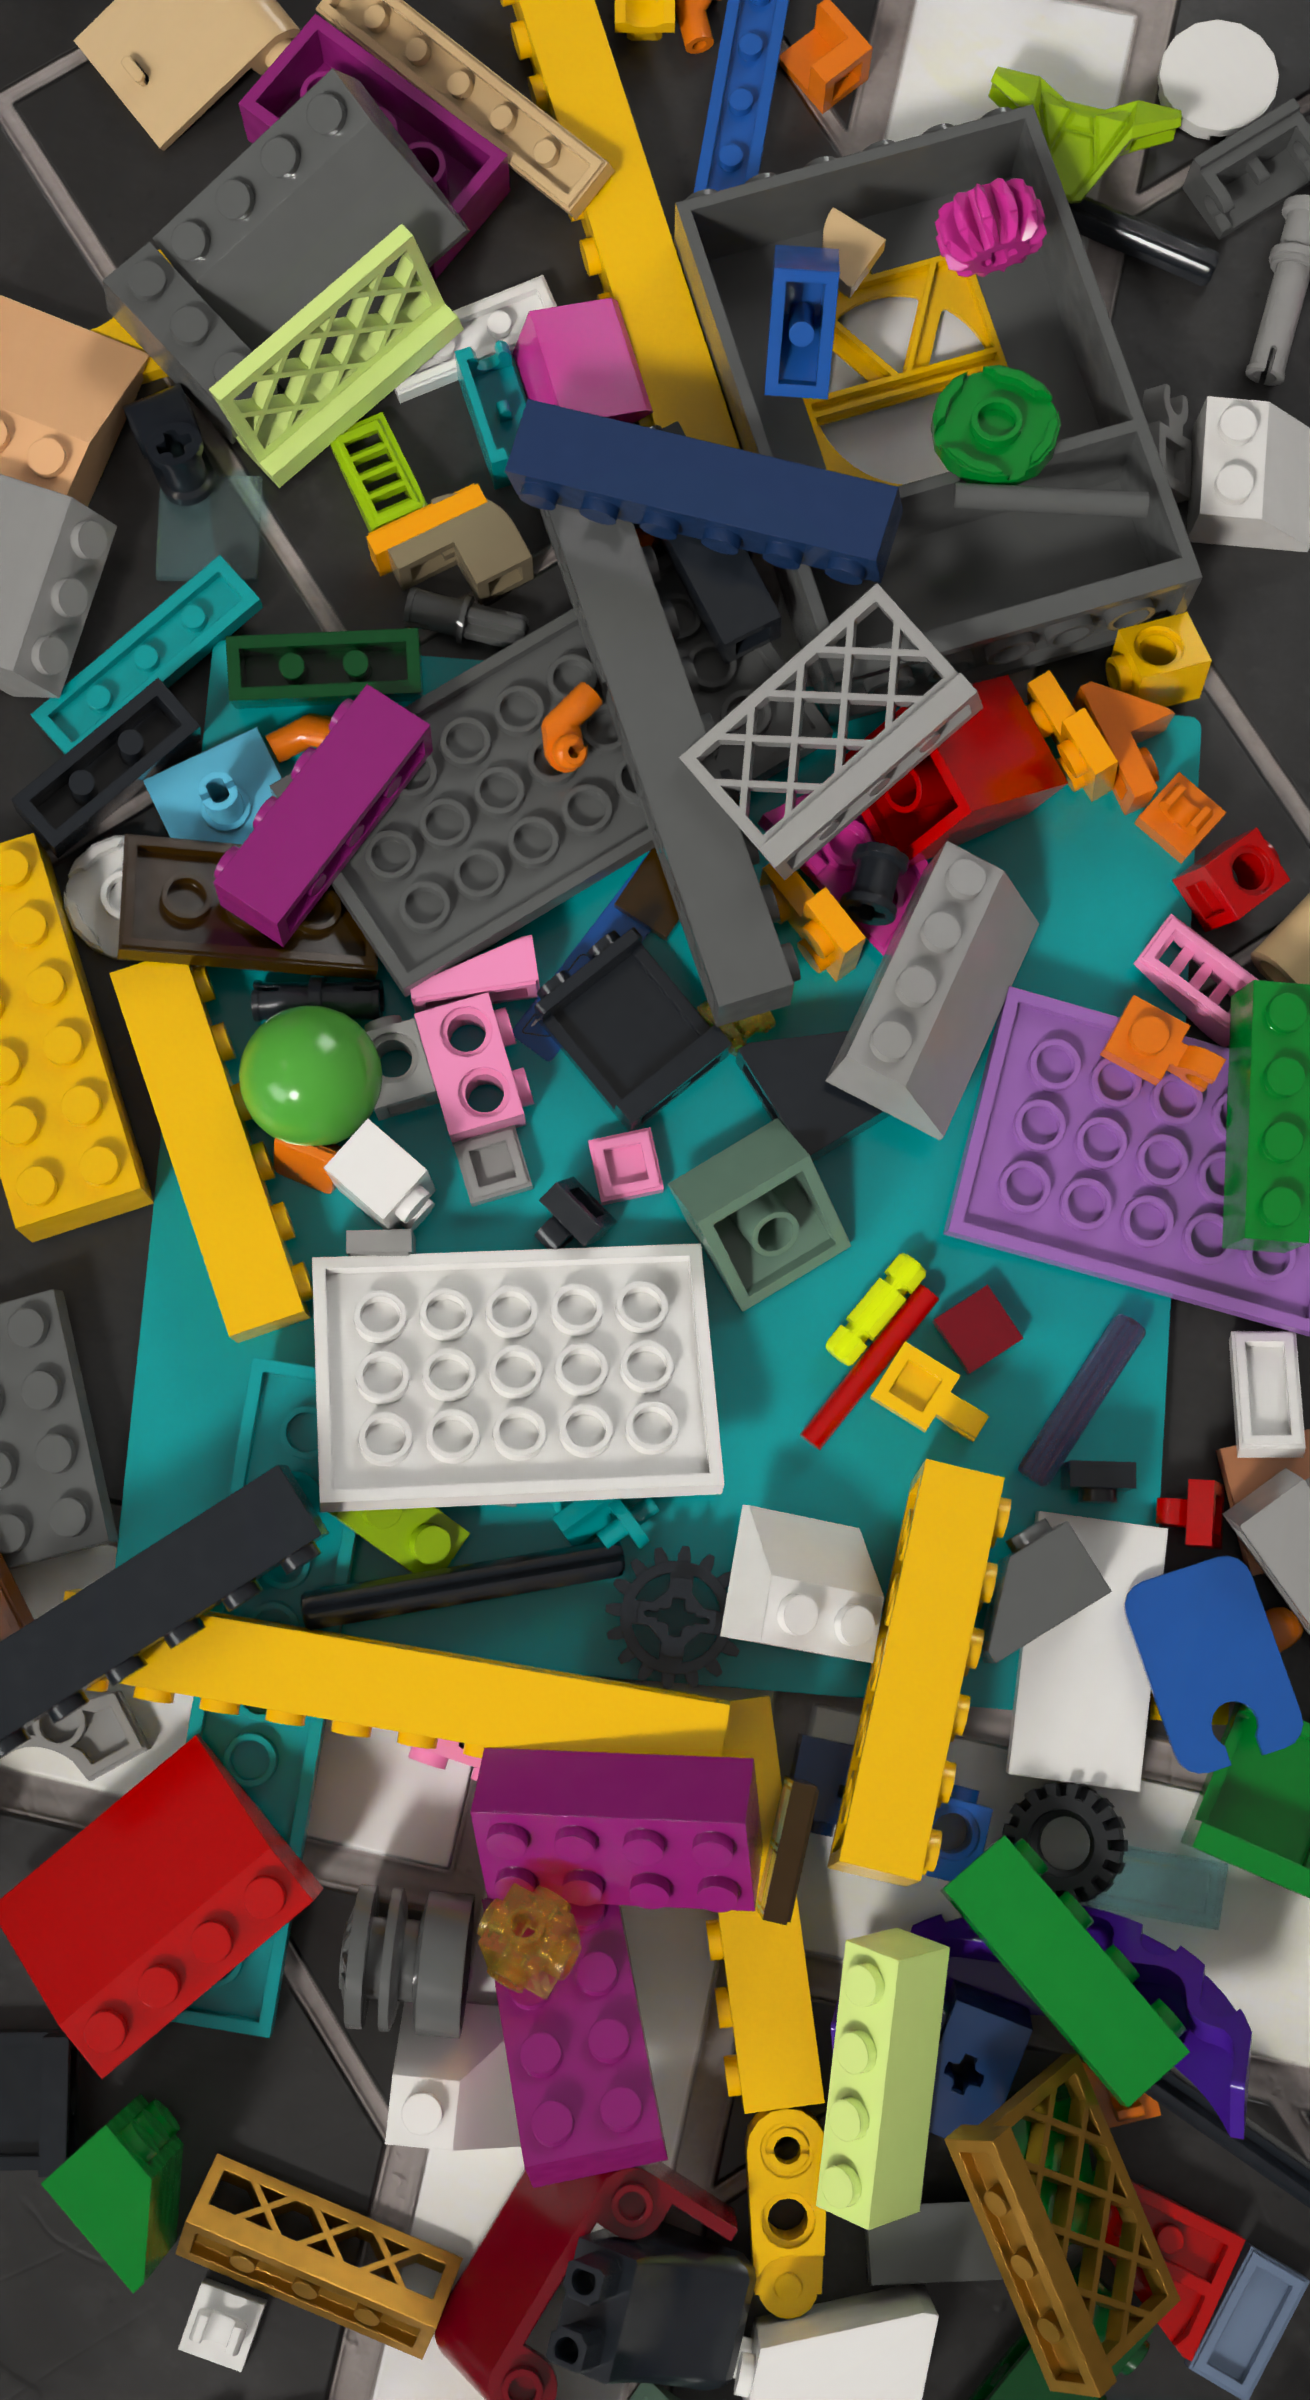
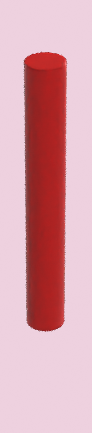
M921 1284L917 1286L800 1433L804 1440L819 1451L822 1449L898 1353L904 1342L910 1338L939 1301V1298L932 1291Z

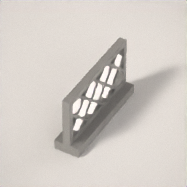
M877 583L679 758L779 875L786 880L983 708L978 691L961 672L958 673ZM879 607L893 623L891 649L855 647L857 625ZM902 634L917 650L901 649ZM846 635L845 647L834 646ZM819 658L844 659L841 693L806 691L807 669ZM854 659L890 661L888 694L851 693ZM900 661L928 662L942 678L923 696L897 695ZM796 679L795 691L784 690ZM770 701L794 702L791 736L756 735L758 712ZM804 703L840 704L837 738L802 737ZM850 705L886 706L885 729L872 740L847 739ZM896 707H909L895 719ZM747 722L746 734H734ZM721 744L745 746L742 780L714 779L701 762ZM755 746L790 748L787 782L752 780ZM800 748L836 750L834 773L822 784L798 783ZM846 750L859 751L845 763ZM725 790L741 791L739 806ZM751 791L786 793L784 817L763 835L749 819ZM796 794H809L796 806Z

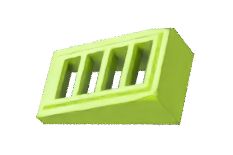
M383 412L355 423L343 434L336 437L335 441L330 443L333 454L369 533L427 506L421 489ZM376 433L378 434L381 442L349 455L345 446ZM387 454L390 461L358 473L355 466ZM396 473L398 480L367 492L365 485ZM402 492L405 493L407 499L376 511L374 504Z

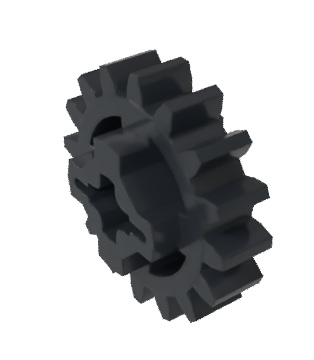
M682 1546L677 1561H668L662 1547L656 1548L654 1551V1566L647 1568L644 1563L635 1558L630 1564L637 1578L632 1583L616 1578L613 1583L614 1587L625 1596L622 1603L606 1604L605 1612L620 1617L621 1625L608 1631L607 1637L609 1640H625L628 1647L618 1657L621 1664L629 1662L635 1657L642 1662L637 1677L639 1680L644 1682L656 1670L662 1673L663 1689H671L677 1674H684L690 1688L698 1687L699 1681L697 1670L705 1667L708 1672L716 1677L722 1674L720 1664L716 1660L721 1652L729 1656H738L740 1650L728 1640L729 1638L720 1636L727 1598L725 1588L729 1585L731 1571L716 1578L711 1573L715 1560L713 1555L708 1554L699 1565L690 1563L691 1553L688 1546ZM670 1574L668 1591L655 1601L635 1600L641 1589L648 1582L659 1576ZM694 1577L702 1581L712 1591L718 1602L720 1612L704 1609L692 1594ZM673 1599H680L684 1601L685 1612L694 1614L695 1618L706 1619L708 1623L707 1625L695 1623L693 1626L682 1627L680 1637H672L668 1635V1624L657 1621V1618L647 1617L644 1615V1612H658L659 1609H669ZM632 1624L650 1627L661 1642L659 1659L650 1655L640 1645L634 1634ZM700 1633L717 1635L715 1641L706 1652L691 1661L682 1663L685 1644Z

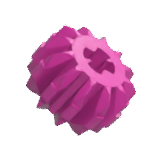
M997 178L989 184L980 185L977 183L973 189L967 192H958L954 196V201L945 203L938 210L939 218L935 221L938 232L936 240L941 256L945 257L949 270L956 271L958 276L969 277L974 274L985 277L991 272L997 270L1004 272L1008 266L1023 263L1027 259V255L1036 253L1043 246L1042 239L1047 234L1043 222L1046 218L1040 199H1036L1033 186H1028L1025 184L1024 179L1017 178L1006 182L1002 178Z

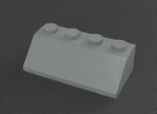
M949 841L945 842L924 869L825 1080L938 1140H941L946 1134L1005 1002L1008 987L1012 986L1039 926V922L1004 870Z

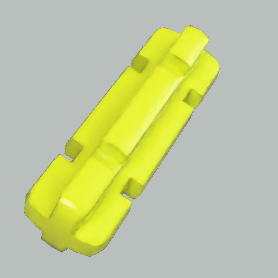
M905 1253L899 1254L884 1272L887 1277L884 1280L879 1278L847 1316L846 1320L849 1323L845 1327L840 1325L828 1339L825 1346L828 1352L844 1365H853L867 1348L865 1342L868 1339L873 1341L906 1301L904 1298L906 1292L911 1294L926 1277L927 1271L913 1257Z

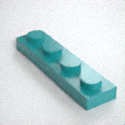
M221 555L217 556L63 687L60 698H49L30 715L56 746L66 754L157 678L167 688L173 685L212 652L217 642L226 640L225 636L232 635L263 608L261 599Z

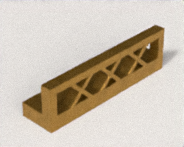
M218 2153L188 2214L175 2253L180 2257L421 2360L437 2328L463 2260L460 2256ZM223 2180L246 2190L254 2208L234 2215L210 2203L220 2181ZM290 2211H296L309 2217L316 2235L299 2241L281 2235L274 2217ZM357 2237L370 2243L378 2261L358 2268L343 2261L336 2243ZM418 2263L441 2273L442 2275L433 2299L407 2289L398 2269Z

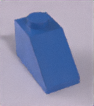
M775 245L764 395L828 399L840 275L839 249Z

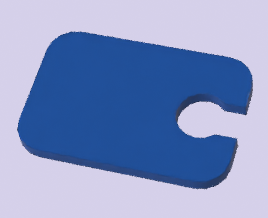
M1231 1556L1216 1557L1142 1581L1131 1588L1124 1602L1125 1616L1170 1746L1179 1765L1187 1771L1197 1774L1210 1773L1232 1766L1226 1747L1217 1740L1212 1730L1213 1715L1219 1706L1226 1702L1235 1701L1251 1709L1256 1718L1257 1729L1255 1738L1261 1755L1284 1749L1296 1742L1303 1728L1302 1713L1254 1579L1246 1564L1238 1558Z

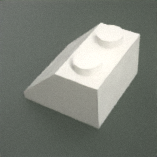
M1207 396L1193 426L1191 500H1188L1186 530L1190 542L1308 552L1310 549V428L1268 401Z
M742 1505L720 1636L873 1663L884 1595L860 1528L750 1505Z

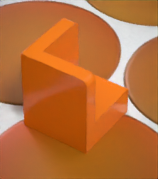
M823 0L817 4L814 29L782 52L779 64L816 108L824 114L868 80L873 47L831 0Z

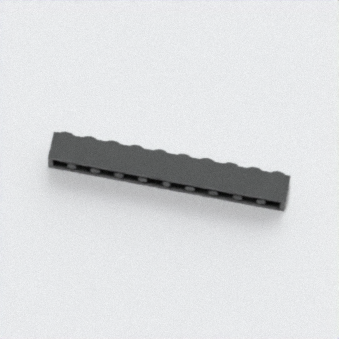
M558 504L554 510L540 509L716 1027L790 1005L794 982L801 979L800 969L792 945L790 943L781 945L773 924L780 921L779 908L774 892L769 884L759 885L753 865L760 862L758 849L679 758L711 730L715 724L709 712L700 714L693 694L700 692L697 673L690 656L680 658L674 639L680 637L679 624L671 601L660 602L654 585L660 582L661 578L652 546L641 547L635 530L640 528V524L617 519L614 525L600 524L582 516L579 509ZM713 752L701 762L714 779H734L729 769L719 770ZM725 790L739 806L738 791Z

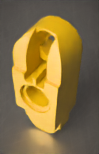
M801 2106L756 2113L747 2125L744 2141L751 2264L755 2268L757 2278L754 2295L760 2296L761 2302L770 2313L785 2319H792L805 2314L813 2306L817 2299V2294H822L823 2256H825L826 2210L816 2206L824 2131L813 2113ZM782 2137H793L800 2145L798 2153L792 2159H780L774 2153L775 2144ZM788 2198L801 2203L805 2208L804 2217L795 2228L789 2230L777 2229L769 2222V2211L779 2200Z

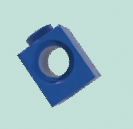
M954 1784L948 1804L941 1803L940 1808H936L932 1829L941 1816L948 1813H957L966 1824V1837L962 1844L955 1849H940L934 1872L927 1871L926 1876L950 1882L984 1852L993 1809L977 1804L980 1791Z

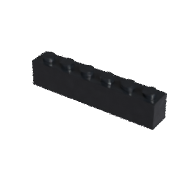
M287 1465L273 1467L0 1642V1759L32 1739L25 1728L48 1714L55 1724L89 1703L90 1701L84 1690L101 1679L107 1677L113 1687L147 1666L148 1663L142 1653L162 1640H165L169 1648L173 1649L202 1631L206 1626L200 1616L223 1602L228 1612L261 1593L264 1589L258 1579L281 1565L286 1575L321 1554L316 1542L330 1533Z

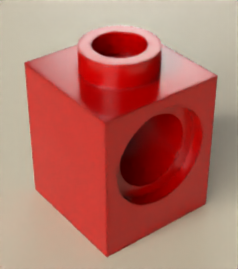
M1256 827L1222 842L1172 879L1204 931L1208 932L1239 920L1288 883L1290 878L1280 864L1277 851L1264 839ZM1232 869L1237 875L1238 883L1235 881L1233 877Z

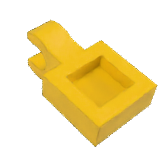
M906 1341L870 1396L871 1400L924 1433L936 1417L953 1431L971 1442H974L989 1418L980 1409L951 1393L960 1378L959 1374Z

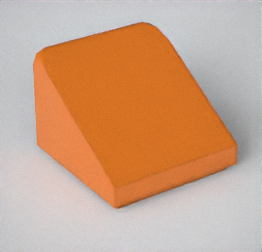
M275 1138L274 1169L284 1177L323 1193L331 1194L336 1187L325 1171L324 1166L342 1147L336 1144L330 1146H301L286 1143Z

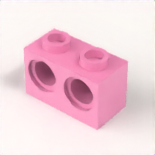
M487 992L414 1013L452 1144L515 1125V1128L525 1126L526 1120L522 1107L533 1105L534 1101L524 1067L511 1071L505 1047L516 1044L506 1007L493 1010L489 993ZM463 1025L478 1026L486 1033L484 1042L473 1051L464 1052L457 1050L450 1043L452 1034ZM483 1084L494 1085L504 1094L501 1104L490 1112H478L468 1104L470 1093L476 1087Z

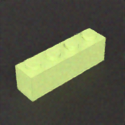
M897 1927L848 1939L845 1942L816 2200L817 2207L866 2230H871L920 2212L950 1947Z

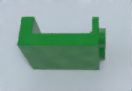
M1236 1702L1220 1741L1226 1747L1232 1766L1207 1774L1181 1843L1301 1896L1310 1898V1723L1303 1721L1301 1735L1292 1745L1261 1755L1255 1738L1257 1729L1256 1718L1251 1709L1242 1703Z

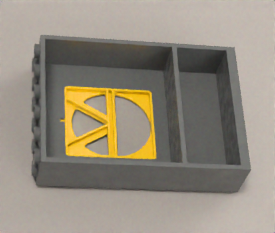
M1033 104L1014 110L1009 107L997 108L986 113L981 119L955 126L949 123L939 124L929 128L922 135L897 142L892 140L877 141L861 152L839 158L833 156L819 157L810 161L803 168L778 175L771 172L761 173L747 180L745 184L720 191L703 189L691 194L685 200L675 203L674 246L740 449L899 487L903 513L881 583L863 579L862 584L850 585L830 578L825 574L824 569L801 564L799 569L790 570L773 565L801 650L877 583L958 673L961 672L971 684L1010 675L1114 645L1118 629L1186 612L1203 576ZM997 178H1002L1005 182L1013 178L1024 179L1026 185L1033 186L1036 199H1040L1046 219L1043 222L1047 234L1042 239L1043 246L1036 253L1027 255V259L1023 263L1008 266L1004 272L1000 270L991 272L985 277L978 276L977 274L962 277L958 276L956 271L949 270L945 257L941 256L936 240L938 232L935 221L939 218L938 210L945 203L954 201V196L958 192H967L973 189L977 183L985 185ZM834 207L886 239L883 253L849 299L839 290L837 296L832 351L868 382L828 393V399L764 395L775 245L822 248L824 225L828 214ZM888 297L917 299L918 307L902 373L895 371L837 320L851 309L872 300ZM944 310H947L965 323L985 348L984 350L929 365L940 315ZM995 365L1023 370L1042 382L1053 396L1052 403L1056 408L1057 414L1059 411L1061 427L1053 458L1037 476L1019 486L1149 492L1147 518L953 509L955 482H966L952 472H946L904 485L874 478L844 459L828 441L820 426L942 392L953 378L967 371V376L973 373L983 372V367ZM879 607L857 625L855 647L891 649L893 623ZM902 634L901 649L917 650ZM846 635L834 646L845 647ZM819 658L807 669L814 691L841 693L844 659ZM854 659L851 693L888 694L890 661ZM900 661L897 695L923 696L942 678L928 662ZM819 703L822 715L830 726L839 724L840 704ZM850 705L849 721L885 711L886 706Z

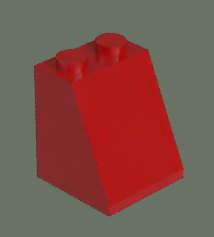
M1009 675L973 683L972 686L978 691L983 708L861 814L876 842L894 846L909 857L910 863L908 868L920 861L934 857L946 841L959 846L1028 815L1068 784L1066 777ZM909 707L899 708L896 711L895 719L898 718ZM885 721L864 740H872L885 729ZM849 751L846 754L845 763L859 751Z

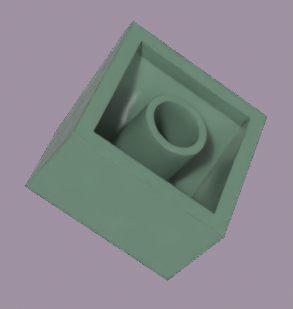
M778 1118L668 1183L691 1231L699 1244L701 1243L702 1249L742 1312L851 1247V1243L810 1155Z

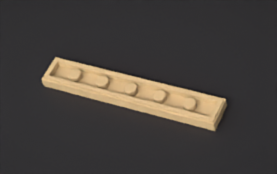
M322 0L315 8L332 26L508 155V164L511 169L575 220H577L615 171L609 162L405 1Z

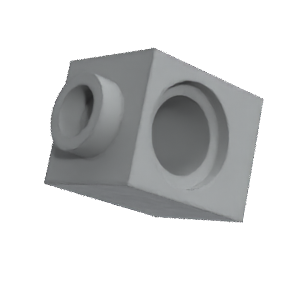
M390 1015L365 1024L364 1029L373 1041L380 1059L386 1053L393 1050L404 1051L412 1057L411 1066L405 1074L395 1078L382 1075L381 1092L374 1108L378 1120L440 1103L415 1019L402 1021L400 1015Z

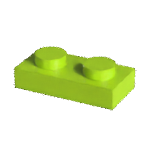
M436 1507L328 1512L410 1573L446 1568L470 1535L467 1530Z

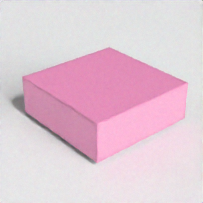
M651 1127L588 1140L601 1205L664 1192Z

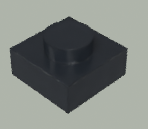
M1070 1460L1061 1464V1490L1078 1491V1502L1118 1503V1492L1136 1489V1462Z

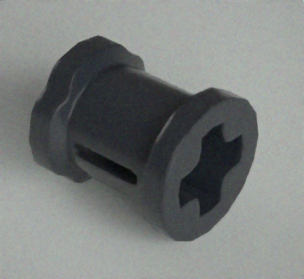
M867 842L856 844L851 856L853 863L856 865L849 892L843 893L839 904L854 921L875 926L891 924L897 914L896 905L892 902L899 876L904 875L908 871L909 857L898 848L885 843Z

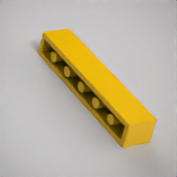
M144 961L109 973L229 1337L235 1342L240 1343L310 1319L306 1301L313 1299V1285L305 1263L300 1262L295 1265L292 1263L285 1241L296 1238L295 1231L285 1203L283 1201L276 1204L272 1203L265 1181L276 1178L274 1168L264 1142L252 1143L245 1121L253 1118L244 1104L239 1083H232L226 1061L236 1058L224 1022L213 1025L206 1002L216 999L206 967Z
M769 1695L729 1700L730 1711L722 1757L754 1758L763 1842L757 1898L782 1790ZM797 1895L791 1923L787 1922V1926L762 1920L756 1908L755 1911L731 1910L728 1912H717L718 1919L705 1920L710 1960H724L727 1986L714 1988L719 2028L732 2027L736 2054L723 2056L728 2097L741 2095L745 2114L825 2103Z

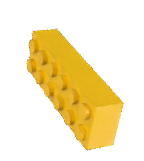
M34 833L0 843V1177L15 1228L32 1243L154 1204L71 925L64 909V902L51 859Z
M925 1459L910 1483L880 1621L874 1662L871 1663L827 1865L829 1869L907 1887L920 1882L922 1875H926L927 1871L934 1872L942 1842V1831L932 1829L936 1808H940L941 1803L948 1804L957 1767L956 1763L946 1761L949 1744L954 1741L955 1736H962L970 1708L971 1697L960 1694L963 1677H967L970 1668L976 1669L984 1640V1629L974 1627L976 1614L981 1611L983 1603L989 1604L997 1578L998 1564L988 1562L990 1548H994L997 1537L1003 1538L1011 1510V1499L1001 1497L1004 1477Z

